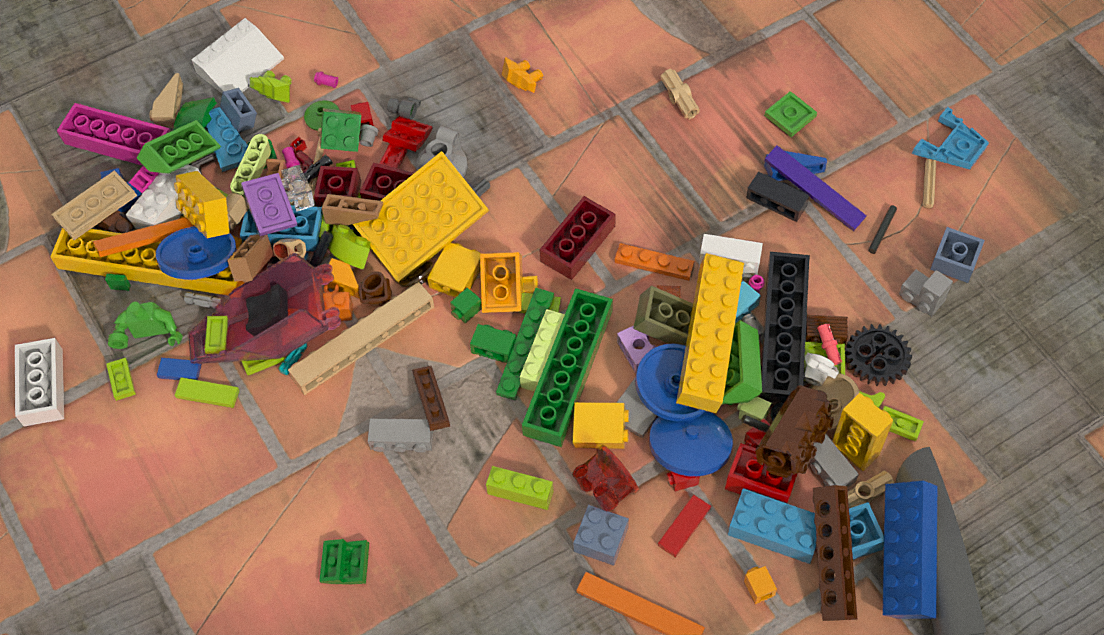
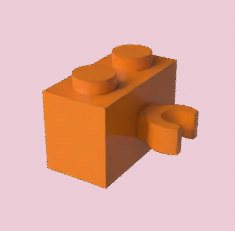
M325 285V293L310 294V314L313 323L353 320V302L350 292H340L338 285H335L334 291L329 292L328 285Z

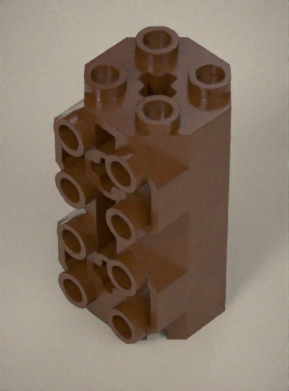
M799 385L788 396L755 450L757 462L760 465L765 463L768 466L766 470L770 474L787 478L790 477L791 473L793 475L796 473H806L808 463L811 459H814L817 452V447L814 446V443L822 444L828 429H831L834 423V417H831L832 403L827 399L828 396L824 391Z

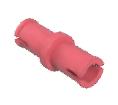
M830 324L817 327L823 343L821 347L825 350L827 358L834 363V366L842 363L837 349L838 343L837 340H834Z

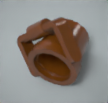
M377 271L368 274L359 283L360 302L376 305L389 301L392 295L389 278H385L381 272ZM366 294L371 296V298L366 299Z

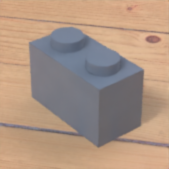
M240 88L224 91L220 108L231 121L234 128L238 132L254 128L257 112Z

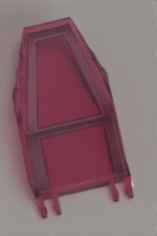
M292 253L256 275L252 281L245 282L228 294L230 298L223 304L219 303L215 307L216 311L211 315L228 316L226 350L220 351L219 354L205 353L207 316H205L188 333L190 362L192 364L281 359L324 332L336 329L341 323V319L338 317L340 314L339 309L331 307L325 310L322 285H327L334 279V275L331 273L332 266L324 263L314 268L297 253ZM279 284L288 294V316L258 335H251L246 331V324L249 319L246 299L251 296L262 295L268 292L272 286Z

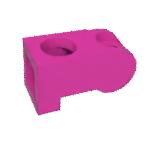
M143 165L129 183L143 194L159 172H149Z

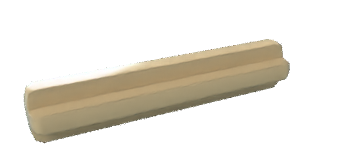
M926 159L924 208H932L934 205L936 160Z

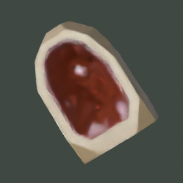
M282 239L273 245L274 254L279 260L296 261L304 258L306 254L305 242L300 239Z

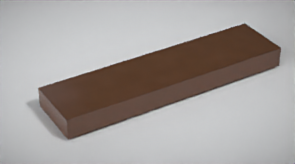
M432 365L413 369V378L429 430L434 431L450 427V421Z

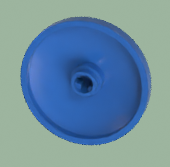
M193 226L181 229L167 236L157 247L156 259L160 270L168 276L184 280L201 279L215 275L229 266L228 259L237 248L235 240L230 233L206 238Z
M665 344L653 348L642 358L635 374V387L642 403L655 415L677 422L693 420L706 412L705 410L676 403L686 346L680 344Z
M706 411L693 420L683 422L670 421L658 417L650 430L649 447L654 458L666 469L685 476H704L718 471L728 462L732 452L733 437L729 427L722 419Z

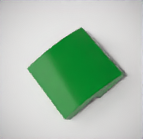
M214 97L185 102L177 114L173 130L195 120L205 127L212 119L209 112L217 104Z
M344 539L324 541L319 582L348 585L366 584L370 543L367 540L346 542Z

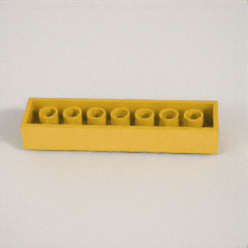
M705 253L699 267L676 400L677 404L717 413L723 403L744 268L743 262Z

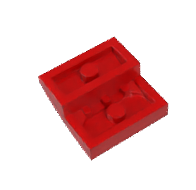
M399 116L392 121L391 129L383 134L382 141L416 152L430 135L433 126Z

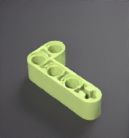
M258 134L251 139L230 185L232 193L242 195L245 200L241 183L260 178L266 165V160L271 154L266 135Z

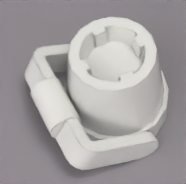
M809 352L805 355L807 366L804 372V380L815 386H822L827 376L836 378L839 371L831 360L817 354H810Z

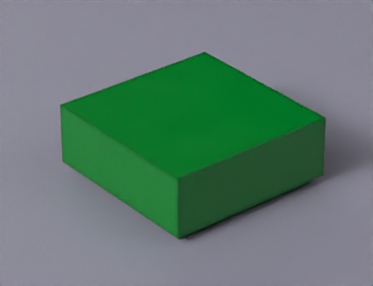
M106 275L105 280L110 289L130 290L131 284L126 275Z

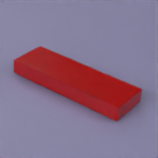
M693 495L658 542V546L676 558L710 511L711 505Z

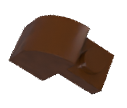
M117 210L94 227L102 231L107 230L108 232L123 234L129 232L134 225L120 215V211Z

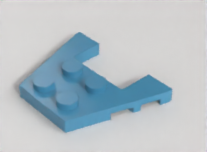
M947 107L940 115L938 122L954 130L940 147L921 139L914 147L912 154L971 169L986 150L989 142L973 128L969 129L963 123V119L953 115V110Z

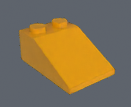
M519 252L480 254L482 313L521 311L522 254Z

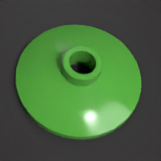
M325 100L311 104L304 114L306 124L311 129L318 131L321 128L322 113L320 112L323 111V108L339 110L338 106L333 102Z

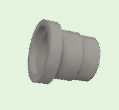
M362 125L359 143L363 146L371 147L379 130L371 125Z

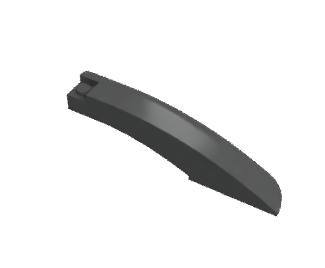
M925 447L915 451L906 458L898 470L896 483L926 481L937 485L936 618H930L934 635H984L986 628L958 522L930 447Z

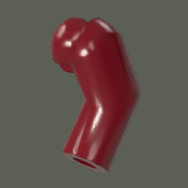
M299 151L296 154V158L302 163L300 170L304 173L314 161L303 151Z

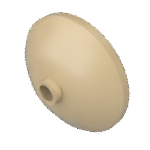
M838 374L835 379L827 376L822 386L811 384L808 387L824 391L828 396L827 399L832 403L831 417H834V423L831 429L837 428L842 410L859 393L856 383L850 377L843 374Z

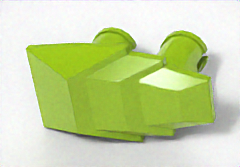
M268 70L263 76L249 78L250 87L258 91L259 94L269 99L290 102V85L292 80L289 76L283 75L278 80L275 79V74Z

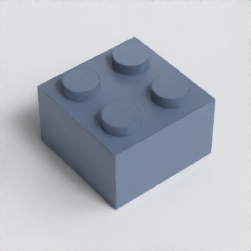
M946 227L930 270H937L944 275L968 283L985 240Z
M588 505L573 543L574 552L614 566L628 530L629 518Z

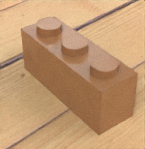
M250 235L228 259L234 282L252 281L274 255L268 235Z

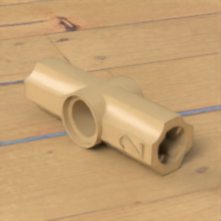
M666 70L661 75V80L668 90L671 102L674 105L677 104L685 118H694L699 113V107L692 98L688 84H683L675 70Z
M884 470L867 481L859 482L855 488L848 491L849 508L867 502L870 504L873 499L884 494L885 484L894 483L889 472L887 473ZM860 491H863V492H865L868 496H866V497L861 496V495L859 494V492H860Z

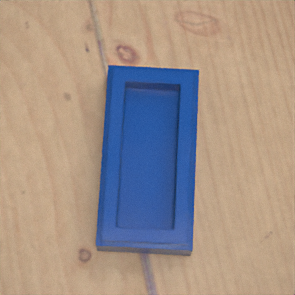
M161 358L157 377L159 379L180 380V378L198 380L202 364L200 361Z

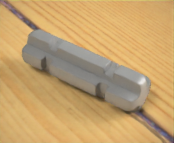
M186 292L184 296V301L188 304L195 303V305L208 308L212 306L213 309H220L222 305V300L218 297L211 298L212 296L202 294L194 295L192 292Z

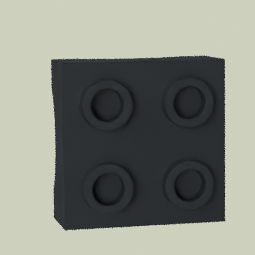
M279 284L272 286L268 292L262 295L251 296L246 299L249 314L246 331L257 338L288 323V294Z

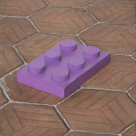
M279 173L241 183L259 236L297 226L295 215Z

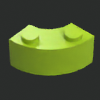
M334 225L331 232L333 238L328 247L329 251L341 261L364 270L371 242L366 238L358 237L346 225Z

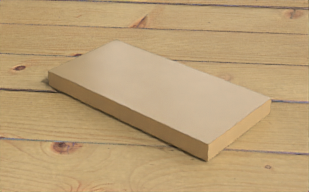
M114 170L51 215L73 240H76L134 199L137 194Z

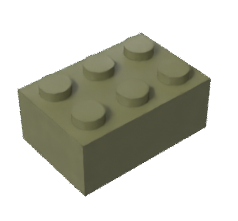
M650 286L639 297L633 329L668 344L686 346L693 303Z

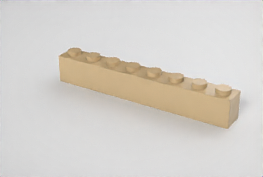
M419 282L409 286L403 293L394 296L382 307L376 308L372 314L361 318L357 324L343 330L339 336L328 340L324 346L310 352L300 362L294 363L288 369L291 379L301 392L306 395L433 309L434 302L432 296Z

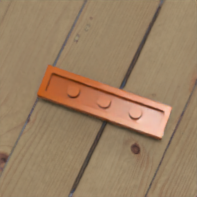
M622 243L619 244L615 256V263L687 281H690L695 262Z

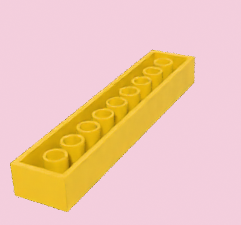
M62 228L50 256L57 269L106 276L107 274L126 275L127 279L132 281L241 297L246 283L243 281L234 282L230 266L215 275L201 279L184 280L168 276L160 270L156 259V250L162 241L99 257L94 248L93 241L121 233L90 229L76 240H73Z

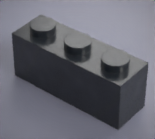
M758 171L747 189L746 198L797 222L808 205L810 195Z

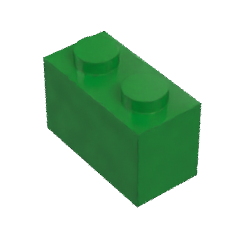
M478 324L470 342L471 353L507 363L516 340V334L509 330L502 331L490 325Z

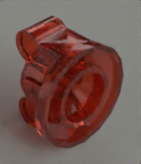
M603 444L596 448V454L584 464L577 466L572 473L582 491L589 492L593 490V496L604 511L615 509L618 503L628 494L634 495L639 491L629 471L615 454Z

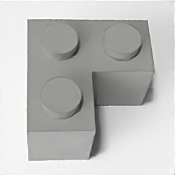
M916 269L902 284L899 295L905 301L918 307L921 312L927 313L932 317L945 302L953 281L937 270L928 278Z

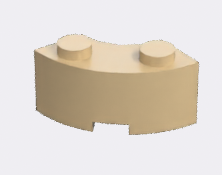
M230 193L226 200L229 229L233 230L248 211L249 206L242 195Z

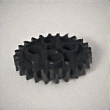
M871 324L869 330L865 326H863L861 332L856 330L855 336L851 335L846 345L845 355L847 357L845 361L850 363L848 369H855L853 375L860 374V381L867 378V384L875 381L876 386L881 381L886 386L888 380L892 384L895 383L896 379L901 380L902 376L907 374L912 355H910L911 348L907 347L908 341H902L904 335L897 336L896 329L890 332L889 326L884 330L881 324H879L877 329Z

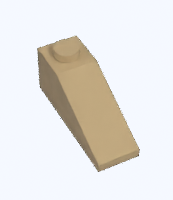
M175 73L153 102V108L150 110L149 116L155 125L167 128L174 127L175 119L180 110L183 82L179 73Z

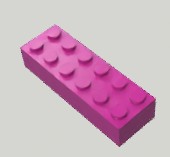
M74 103L57 129V133L66 145L142 166L143 164L137 159V156L144 144L171 132L167 127Z

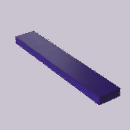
M778 145L765 158L764 161L800 190L810 195L809 197L852 231H855L867 215Z

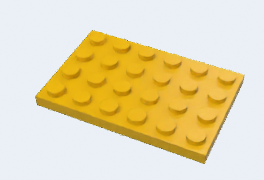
M441 151L381 200L383 201V206L377 219L353 225L363 238L371 242V249L399 283L490 210Z

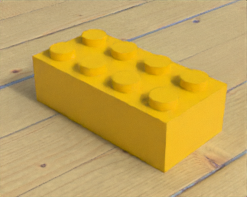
M198 171L176 175L174 188L178 194V200H176L178 211H181L185 218H188L191 224L206 238L229 234L226 197Z
M858 393L842 410L832 442L847 459L864 472L880 455L893 419L888 412L874 405V402L869 397H864L861 393Z

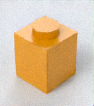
M758 566L753 567L747 571L744 582L755 604L775 596L777 588L766 566L761 568Z

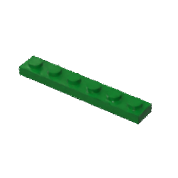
M535 288L498 385L496 395L516 401L521 388V372L546 309L550 310L554 299L553 292Z

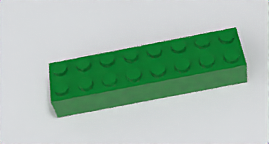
M575 288L523 420V436L562 447L574 416L575 402L580 400L611 317L613 299Z

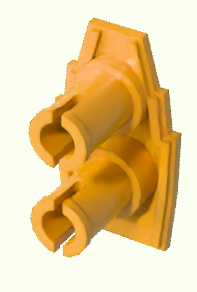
M505 57L502 76L518 89L521 88L524 91L528 90L534 93L536 82L543 79V73L539 69L529 74L526 72L530 70V64L527 60L517 64Z

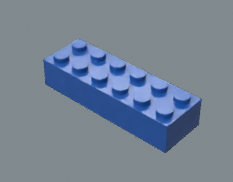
M926 481L885 484L883 615L896 619L936 618L937 485Z

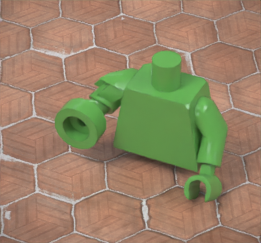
M132 302L127 307V310L118 315L114 322L116 330L108 336V346L114 349L126 348L129 339L125 334V329L129 328L135 339L170 333L171 336L168 339V343L171 346L175 344V340L180 344L183 336L175 330L177 327L169 311L162 309L154 302L142 304Z

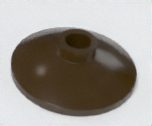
M424 263L410 276L400 281V286H410L418 282L422 285L426 282V276L431 271L433 263Z

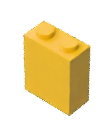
M450 242L444 247L427 278L429 288L455 298L466 288L471 289L481 271V253L474 249L464 248L458 243Z
M575 402L573 444L575 448L625 449V442L629 440V431L625 430V422H629V410H626L625 404Z

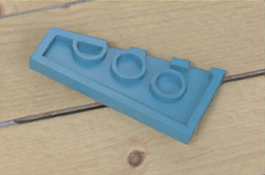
M220 107L214 108L209 112L212 119L206 126L209 134L221 146L215 153L220 168L224 172L239 167L248 145L233 127Z

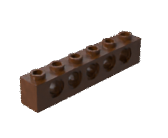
M847 486L813 488L814 523L817 538V566L820 579L819 590L821 593L822 620H858Z

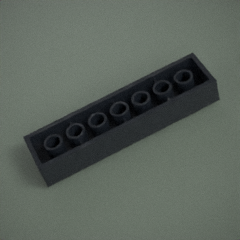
M770 252L761 361L762 393H760L759 398L771 404L785 403L790 393L797 386H803L810 255Z

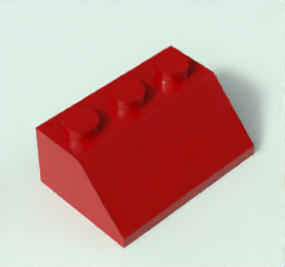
M740 443L727 477L725 490L741 495L742 490L746 489L788 504L798 473L794 475L791 473L790 477L787 478L770 474L766 470L768 466L765 463L760 465L757 462L756 448Z

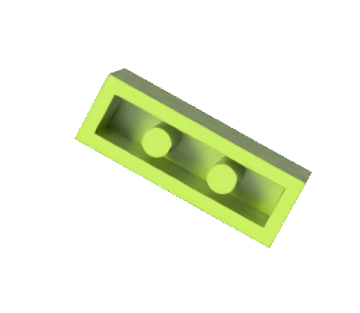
M492 466L486 483L488 495L548 510L554 492L553 481Z

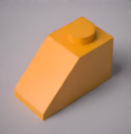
M332 258L322 275L324 286L328 285V288L335 290V285H338L340 292H350L351 296L360 299L359 286L350 265Z

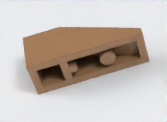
M327 194L322 206L325 223L351 225L377 219L382 209L383 201Z

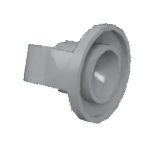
M441 126L437 132L436 139L431 141L418 155L416 169L418 171L442 151L462 177H464L468 165L466 155L460 146V132Z

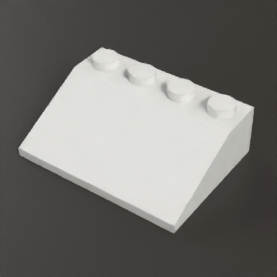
M244 18L192 59V63L196 73L220 93L235 88H240L243 93L250 87V77L263 76L266 71H270L284 60V56L255 25Z

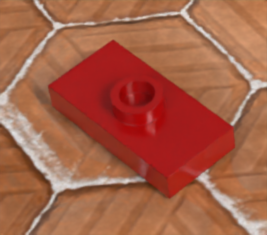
M389 143L379 164L399 169L408 149Z

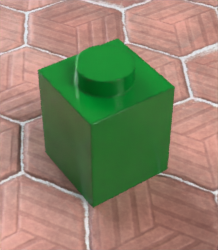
M466 288L450 302L452 315L457 320L461 319L464 323H467L482 309L481 299L469 288Z

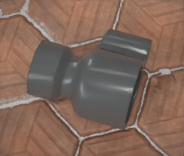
M409 97L407 100L404 99L399 102L398 99L390 98L387 110L392 113L398 112L400 117L412 120L416 115L417 108L421 105V100Z

